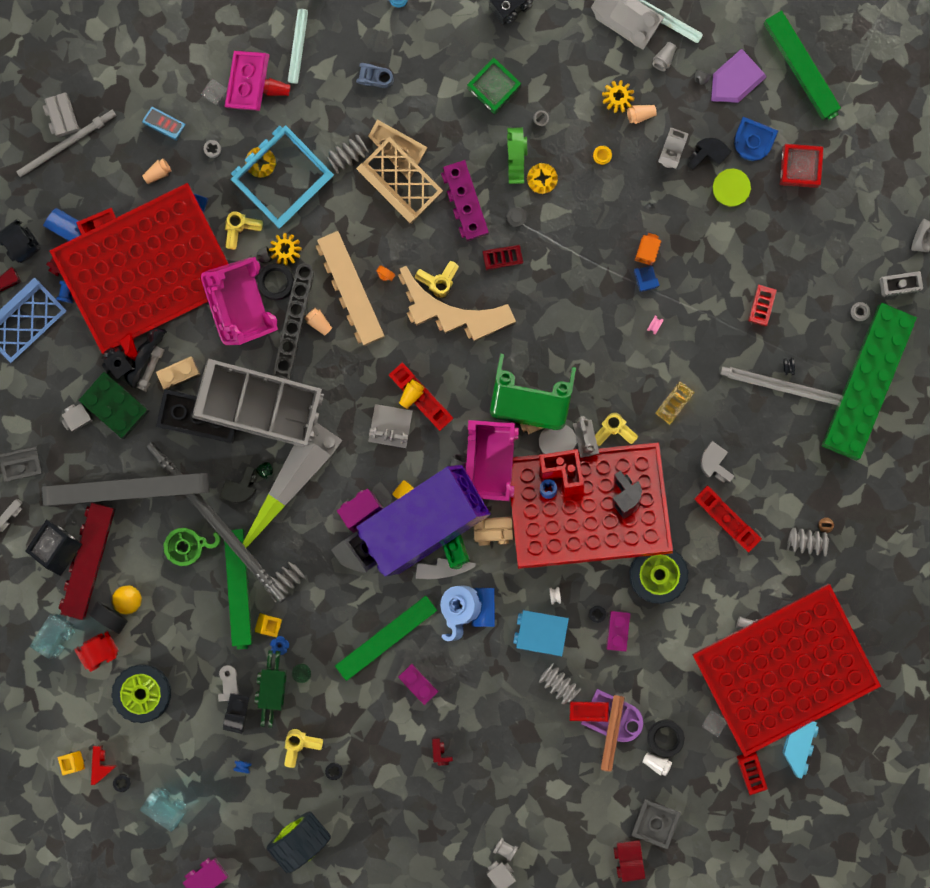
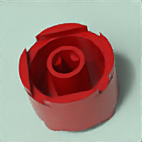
M107 630L104 632V636L100 633L85 641L80 648L77 646L74 651L85 670L88 669L89 672H92L99 668V665L104 660L108 663L117 658L119 649Z

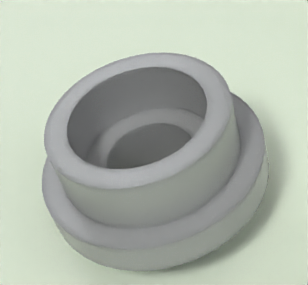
M858 302L851 308V316L856 321H864L870 315L869 306L863 302ZM857 309H862L863 315H858Z

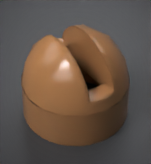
M822 518L818 523V528L821 532L829 533L834 528V522L830 518ZM822 523L831 524V527H822Z

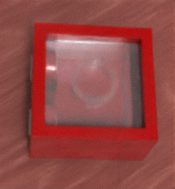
M785 144L782 149L780 185L818 188L821 185L823 147Z

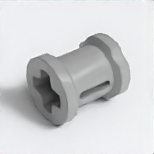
M501 837L493 853H499L510 862L518 847L511 846Z

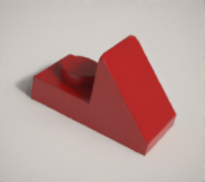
M111 207L76 223L82 235L116 218Z
M103 745L93 746L91 785H96L117 767V765H102V761L105 762L106 750H103Z

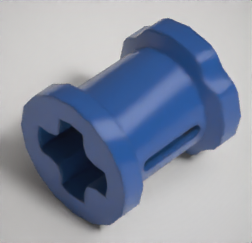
M60 281L61 288L56 300L73 303L72 294L65 281Z

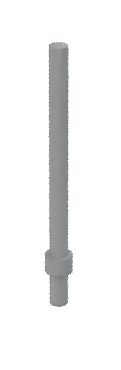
M112 109L103 116L94 118L92 123L17 170V174L21 178L98 128L99 130L105 126L104 123L117 116Z

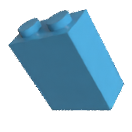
M523 610L522 614L518 613L517 625H520L519 633L515 632L513 643L517 644L516 648L562 656L569 618Z

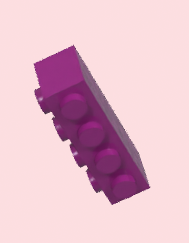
M463 160L444 166V172L441 173L444 184L448 183L450 190L447 191L450 202L454 201L456 207L453 209L455 219H460L462 225L459 227L461 237H465L466 241L489 235L466 161Z

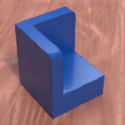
M653 266L634 269L640 292L660 286L658 278L655 277Z

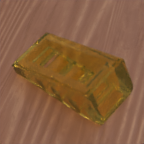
M679 381L659 407L656 415L671 425L695 392ZM679 389L680 391H682L684 394L687 395V397H683L681 394L677 392V390ZM675 396L676 398H678L680 401H682V404H680L672 397ZM668 402H670L678 409L675 410L674 408H672L670 405H668Z

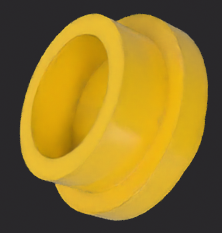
M599 146L594 150L593 159L597 164L605 165L611 161L612 152L607 146Z

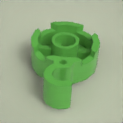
M523 127L507 128L509 184H523L524 156L528 155L527 137H523Z
M177 528L166 537L164 553L173 564L189 566L201 557L204 547L209 549L218 547L221 537L215 532V542L209 544L207 538L201 537L194 530ZM183 541L185 544H188L186 552L179 550V546Z

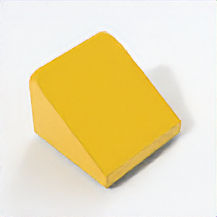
M403 480L392 495L399 499L413 490L414 487Z
M260 613L255 632L277 637L282 619Z
M80 751L57 757L62 776L85 769Z

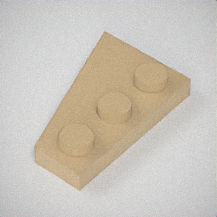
M378 119L368 136L377 147L388 137H391L417 165H419L428 148ZM389 143L384 148V154L386 156H395V147ZM389 158L395 165V158ZM398 158V169H408V160L406 158ZM401 172L408 179V172Z

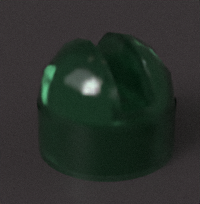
M269 462L262 463L256 468L261 478L267 479L268 475L272 476L273 469Z

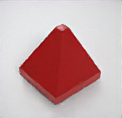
M128 334L120 343L125 355L135 361L137 350L132 335Z

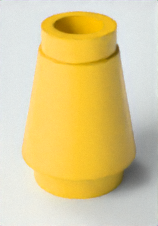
M412 379L410 383H407L399 404L408 409L423 394L424 387Z

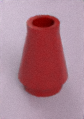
M270 77L265 79L263 94H266V96H289V84Z

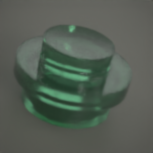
M298 664L292 670V677L298 683H305L311 677V669L306 664Z

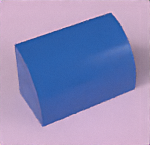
M55 208L43 224L45 228L68 241L81 235L76 223L79 220L58 208Z
M473 588L477 591L476 594L482 605L480 614L475 620L471 621V626L495 627L494 588Z

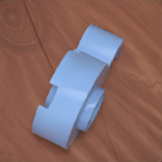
M464 585L454 586L444 592L440 604L441 611L447 620V626L452 629V634L442 635L445 641L459 640L463 636L462 625L475 620L480 614L482 604L479 602L476 594L477 591L472 587Z

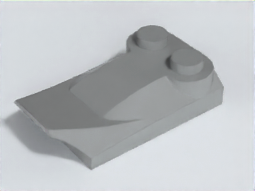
M595 0L591 6L596 20L643 50L664 19V16L639 0Z

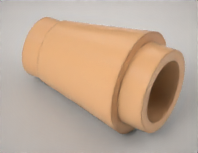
M632 105L631 108L627 109L630 123L638 124L657 115L655 105Z
M165 159L157 160L142 177L149 185L169 176L172 170Z
M313 308L304 317L308 325L324 336L332 329L320 309Z

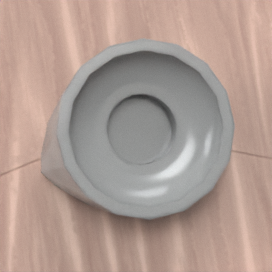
M926 219L922 220L917 229L911 247L912 251H930V222Z

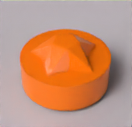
M379 265L376 270L379 278L383 281H392L395 277L392 271L382 265Z

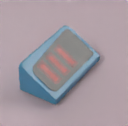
M154 107L150 108L142 121L143 124L176 141L186 125Z

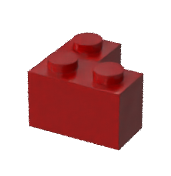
M578 449L539 455L543 481L562 478L565 496L584 493V481Z

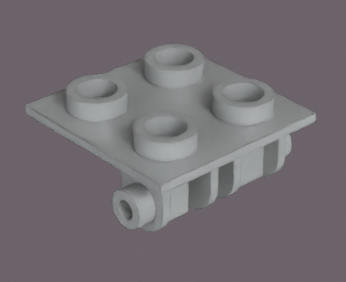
M375 404L368 442L406 448L413 411Z

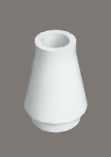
M647 752L642 763L648 765L660 776H666L673 762L669 761V758Z

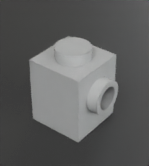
M82 403L77 406L73 404L64 409L65 413L62 414L64 419L61 420L66 430L70 429L72 432L94 421Z
M495 861L487 867L489 870L486 874L497 888H508L516 881L512 875L514 870L508 862L504 864L502 861L499 863Z

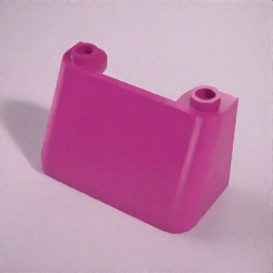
M256 257L217 267L201 274V280L219 337L225 345H241L278 330L275 315L265 312L254 277L259 274L260 264Z
M468 420L469 436L466 472L482 499L510 501V497H514V486H511L514 439L518 440L519 428H515V423Z

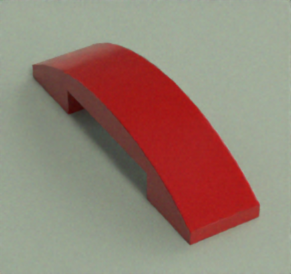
M403 362L389 374V377L403 392L407 383H410L412 379L424 387ZM424 387L423 394L414 404L441 431L454 418Z
M708 485L694 498L748 553L762 540Z

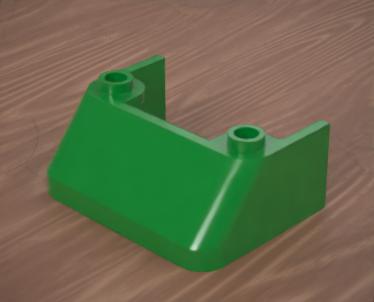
M500 353L490 406L491 416L499 420L546 429H563L567 420L576 368L572 367L569 382H557L553 386L552 392L515 386L514 375L509 371L501 370L504 354Z

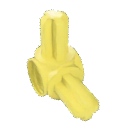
M231 212L225 221V230L227 231L225 247L235 250L239 233L243 229L261 231L263 221L245 218V215L239 212ZM236 217L239 219L240 224L233 226L230 223V218Z
M450 261L442 275L439 274L435 277L419 269L415 279L428 286L429 290L436 297L443 298L448 294L453 284L451 280L459 266L455 262ZM444 284L446 289L438 290L436 285Z
M610 413L601 423L603 426L595 434L597 445L601 446L611 434L616 435L618 433L630 444L637 440L638 435L625 425L627 422L620 414ZM616 417L619 420V425L612 427L609 424L610 418Z
M298 729L290 730L285 741L287 752L284 765L294 768L298 751L303 750V747L321 750L323 739L305 736L306 733ZM297 736L300 741L292 743L289 738Z

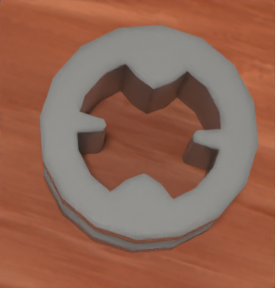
M209 140L204 145V152L208 157L216 158L221 153V146L217 141ZM211 144L218 147V149H215L217 152L214 154L207 151V149H210L208 146Z

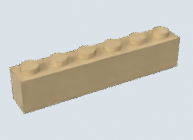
M336 231L318 239L319 245H316L319 255H324L327 261L323 264L327 273H332L334 280L331 282L335 291L339 290L342 295L339 300L343 309L347 307L349 311L347 319L350 325H355L357 332L354 335L358 344L363 343L366 346L384 338L383 331L339 232Z

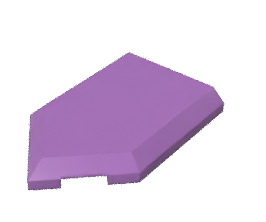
M741 49L713 74L711 101L739 103L767 77L745 51Z

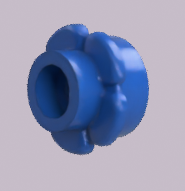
M278 636L276 639H272L270 643L271 650H273L274 654H276V651H281L280 655H284L289 648V642L284 637Z

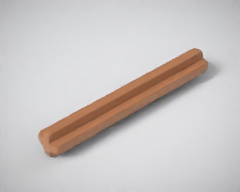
M619 695L613 696L601 770L608 772L612 771L625 699Z

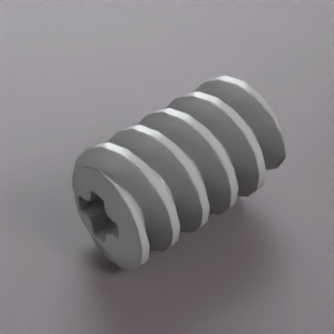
M355 135L356 142L351 138L349 139V146L343 142V149H340L338 146L335 147L336 153L331 150L329 151L330 157L327 158L337 174L340 173L339 167L346 170L345 163L352 166V159L359 162V155L366 158L365 151L368 152L359 135Z
M792 528L788 538L787 551L791 546H793L794 552L800 547L801 553H804L805 549L808 548L809 554L816 550V555L819 556L820 552L823 551L826 557L829 538L826 532H823L820 537L819 531H815L812 536L811 530H808L805 534L804 529H800L797 534L796 528Z
M290 562L287 563L289 569L281 567L283 573L281 574L276 571L277 578L271 577L275 581L277 588L286 594L289 593L287 587L295 588L293 582L301 583L299 577L306 579L299 568ZM269 589L266 590L269 593V595L273 598V600L277 602L275 596L271 593V591Z
M552 663L541 675L539 683L546 681L544 688L551 686L550 693L553 694L557 691L556 699L563 697L562 704L570 702L580 692L581 688L575 690V683L569 685L570 678L563 680L565 673L558 674L559 668L552 669L554 664Z

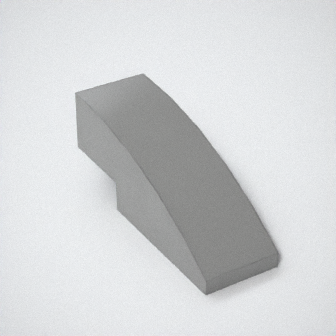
M438 558L437 566L417 563L416 579H440L455 576L474 568L476 563H465L462 565V568L457 570L450 568L447 559Z

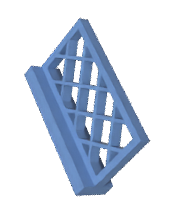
M36 277L0 309V325L4 322V328H0V330H4L3 341H0V344H3V349L0 346V353L10 363L67 311ZM39 289L46 294L45 302H34V293ZM32 296V302H26ZM32 304L31 315H20V306ZM34 304H45V316L34 315ZM48 305H56L61 310L56 316H47ZM18 309V315H12ZM9 317H18L17 328H6V320ZM20 317H31V329L20 328ZM34 318H45V326L42 329H33ZM47 318H53L50 322L47 323ZM6 330L17 331V342L6 341ZM20 331H31V339L28 342H19ZM33 331H39L35 336H33ZM6 344H17V352L12 357L5 352ZM19 344H25V345L19 350Z

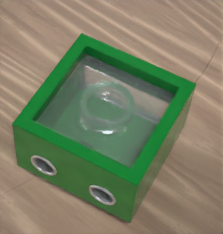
M494 57L467 84V89L493 114H496L521 88V83Z

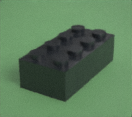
M164 389L156 427L233 444L236 429L192 418L197 396Z

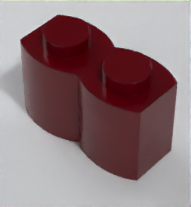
M640 840L617 842V847L613 848L615 859H619L620 866L616 867L618 878H622V882L645 879Z

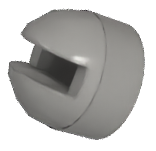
M542 110L537 111L533 116L534 123L539 126L546 125L549 121L548 113ZM544 114V117L537 122L536 119Z

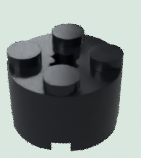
M17 218L0 231V245L6 247L8 250L6 254L12 261L16 260L18 263H23L38 252L40 247H37L39 243L28 227L23 228L21 226L23 222Z

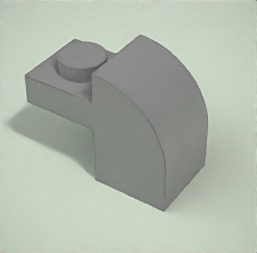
M670 128L658 162L667 168L673 167L676 169L687 141L688 133Z
M713 441L709 443L701 456L702 471L708 478L714 472L716 473L715 477L722 483L727 481L729 483L734 478V475L719 465L728 452Z

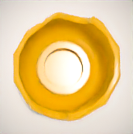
M121 586L112 594L111 603L113 608L120 614H132L141 606L142 597L139 590L133 586Z

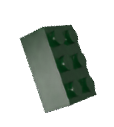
M103 372L79 399L86 408L121 439H125L149 412L143 404L106 372Z

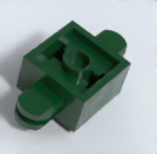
M269 650L267 668H263L257 675V684H260V690L255 694V703L258 704V708L262 709L261 727H265L267 709H270L268 728H272L274 711H281L284 706L287 670L279 669L281 651H276L274 669H271L273 650Z

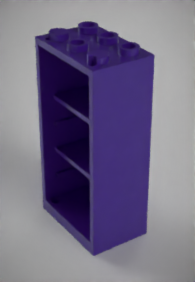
M456 465L447 466L356 527L359 531V537L368 546L369 554L376 560L378 570L386 577L402 573L491 514L464 467Z

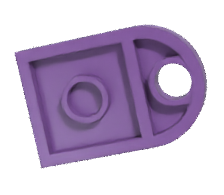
M596 689L591 702H609L608 722L582 721L581 724L607 735L613 696ZM624 702L617 741L629 742L641 733L643 718L636 707ZM631 721H635L638 724V729L635 732H630L627 729V724Z

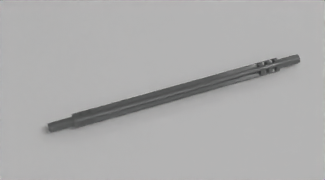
M153 442L147 445V448L157 458V463L169 476L183 475L167 455H163ZM187 494V498L265 589H269L277 600L282 603L286 597L277 588L275 581L200 494Z

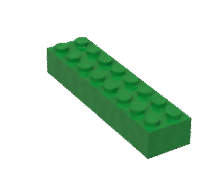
M884 303L878 305L821 445L822 447L856 461L861 459L917 317Z

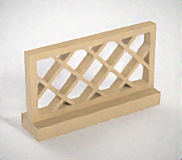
M388 137L356 168L411 224L443 192L391 137ZM389 143L395 147V156H384V148ZM374 158H381V169H373L369 163ZM384 158H395V169H384ZM398 158H406L408 160V169H398ZM384 172H395V183H387L384 180ZM398 172H408V183H398ZM411 172H420L422 174V183H411ZM424 177L428 180L429 183H424ZM398 185H408V197H401L398 194ZM411 185H422V197H411ZM424 185H432L437 192L432 197H424ZM411 199H422V207L417 212L411 208Z

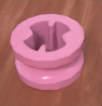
M655 315L647 330H652L653 334L656 335L663 319L659 320Z

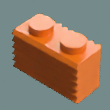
M651 233L643 235L635 261L650 266L655 263L660 244L662 243L658 239L659 236Z

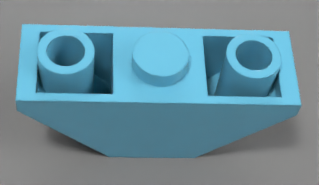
M811 721L788 734L782 752L796 777L801 779L803 775L807 774L809 764L806 761L808 756L811 757L814 748V745H811L813 737L816 738L819 729L815 721Z

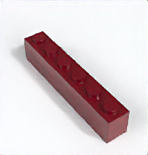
M91 503L90 506L86 507L84 515L87 517L86 523L82 524L79 535L82 536L80 541L82 545L76 553L75 562L72 561L70 564L69 572L71 577L70 580H66L64 586L66 595L64 599L61 598L59 604L61 615L85 620L116 509L96 503Z

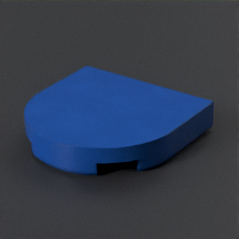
M742 117L734 138L735 149L742 158L748 161L761 160L770 152L778 130Z

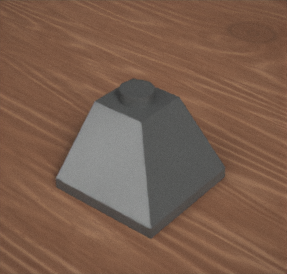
M357 531L331 551L342 566L365 573L377 565V562L369 554L368 546L359 537V531Z

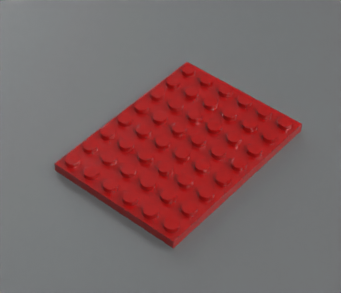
M188 182L49 250L102 354L111 347L115 348L121 345L120 341L128 334L135 338L208 302L201 274L229 264Z
M659 443L599 448V454L580 458L578 451L584 481V493L565 496L562 478L551 479L557 485V494L550 499H546L540 494V484L543 480L539 455L513 457L511 486H514V497H510L518 569L673 553ZM620 470L624 475L627 474L630 477L632 485L639 482L642 489L639 508L625 519L621 517L612 505L613 497L622 492L614 482V474ZM545 486V492H552V486Z
M830 584L692 654L744 757L785 737L811 721H815L881 687Z

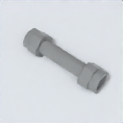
M157 346L154 347L142 379L138 381L136 388L147 392L151 384L149 380L159 358L161 359L164 349Z

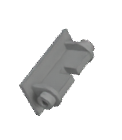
M584 416L579 417L577 423H573L580 458L599 454L592 420H587Z

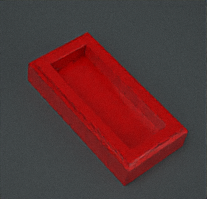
M570 701L569 721L608 722L609 702Z

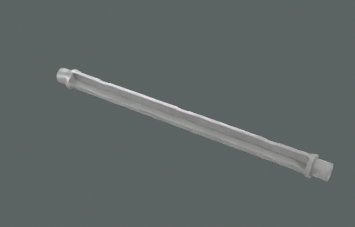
M722 366L720 375L727 376V378L838 405L842 396L733 367Z

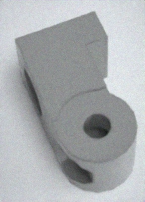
M226 665L219 671V676L223 682V693L218 694L219 702L229 701L230 693L239 694L237 671L233 666Z

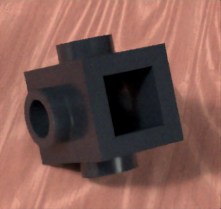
M111 347L103 353L104 356L101 359L104 363L102 367L107 374L111 372L116 379L132 369L127 361L129 357L125 355L123 349L120 351L117 347L114 349Z

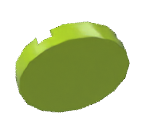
M734 168L726 169L715 178L712 186L713 194L716 200L725 206H739L749 197L751 191L750 180L741 170Z

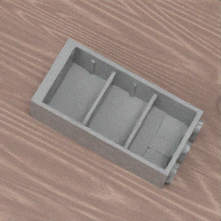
M208 359L192 418L305 447L312 442L314 432L311 429L312 425L317 423L319 413L316 410L317 406L319 407L322 404L324 394H321L322 389Z

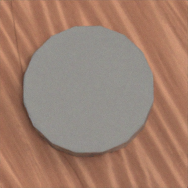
M567 425L561 430L545 428L539 437V448L542 454L574 450L577 447L576 435L573 429Z

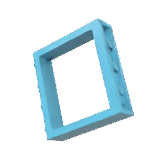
M286 125L283 128L279 126L272 132L274 137L270 141L265 139L258 146L261 150L256 155L252 152L245 159L246 164L242 168L238 166L231 173L233 177L230 179L278 229L334 176ZM285 134L313 162L323 175L277 219L239 178Z

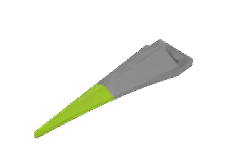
M316 423L312 425L311 429L314 432L312 442L305 447L293 446L243 542L246 548L332 457L343 440Z

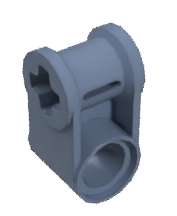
M360 63L361 70L356 83L381 88H389L393 85L394 77L389 69ZM383 74H388L390 79L388 82H381L380 77Z

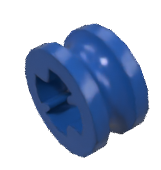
M547 479L540 484V494L542 497L550 499L557 494V485L553 480ZM545 486H552V492H545Z
M235 760L236 767L233 768L234 771L250 773L249 767L252 765L251 763Z

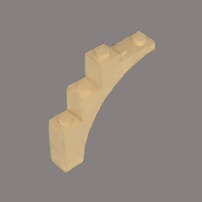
M407 266L400 268L401 273L398 274L402 285H407L409 291L406 294L410 303L413 301L415 303L408 307L409 312H407L410 322H415L416 326L438 317L436 324L440 331L444 330L446 334L463 325H467V328H464L468 339L472 338L473 341H477L516 323L508 304L480 311L452 307L435 299L423 290L413 278Z

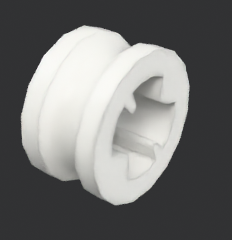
M556 587V589L549 588L551 605H554L555 602L561 604L559 587Z

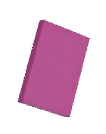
M234 51L225 101L226 108L260 111L269 54Z

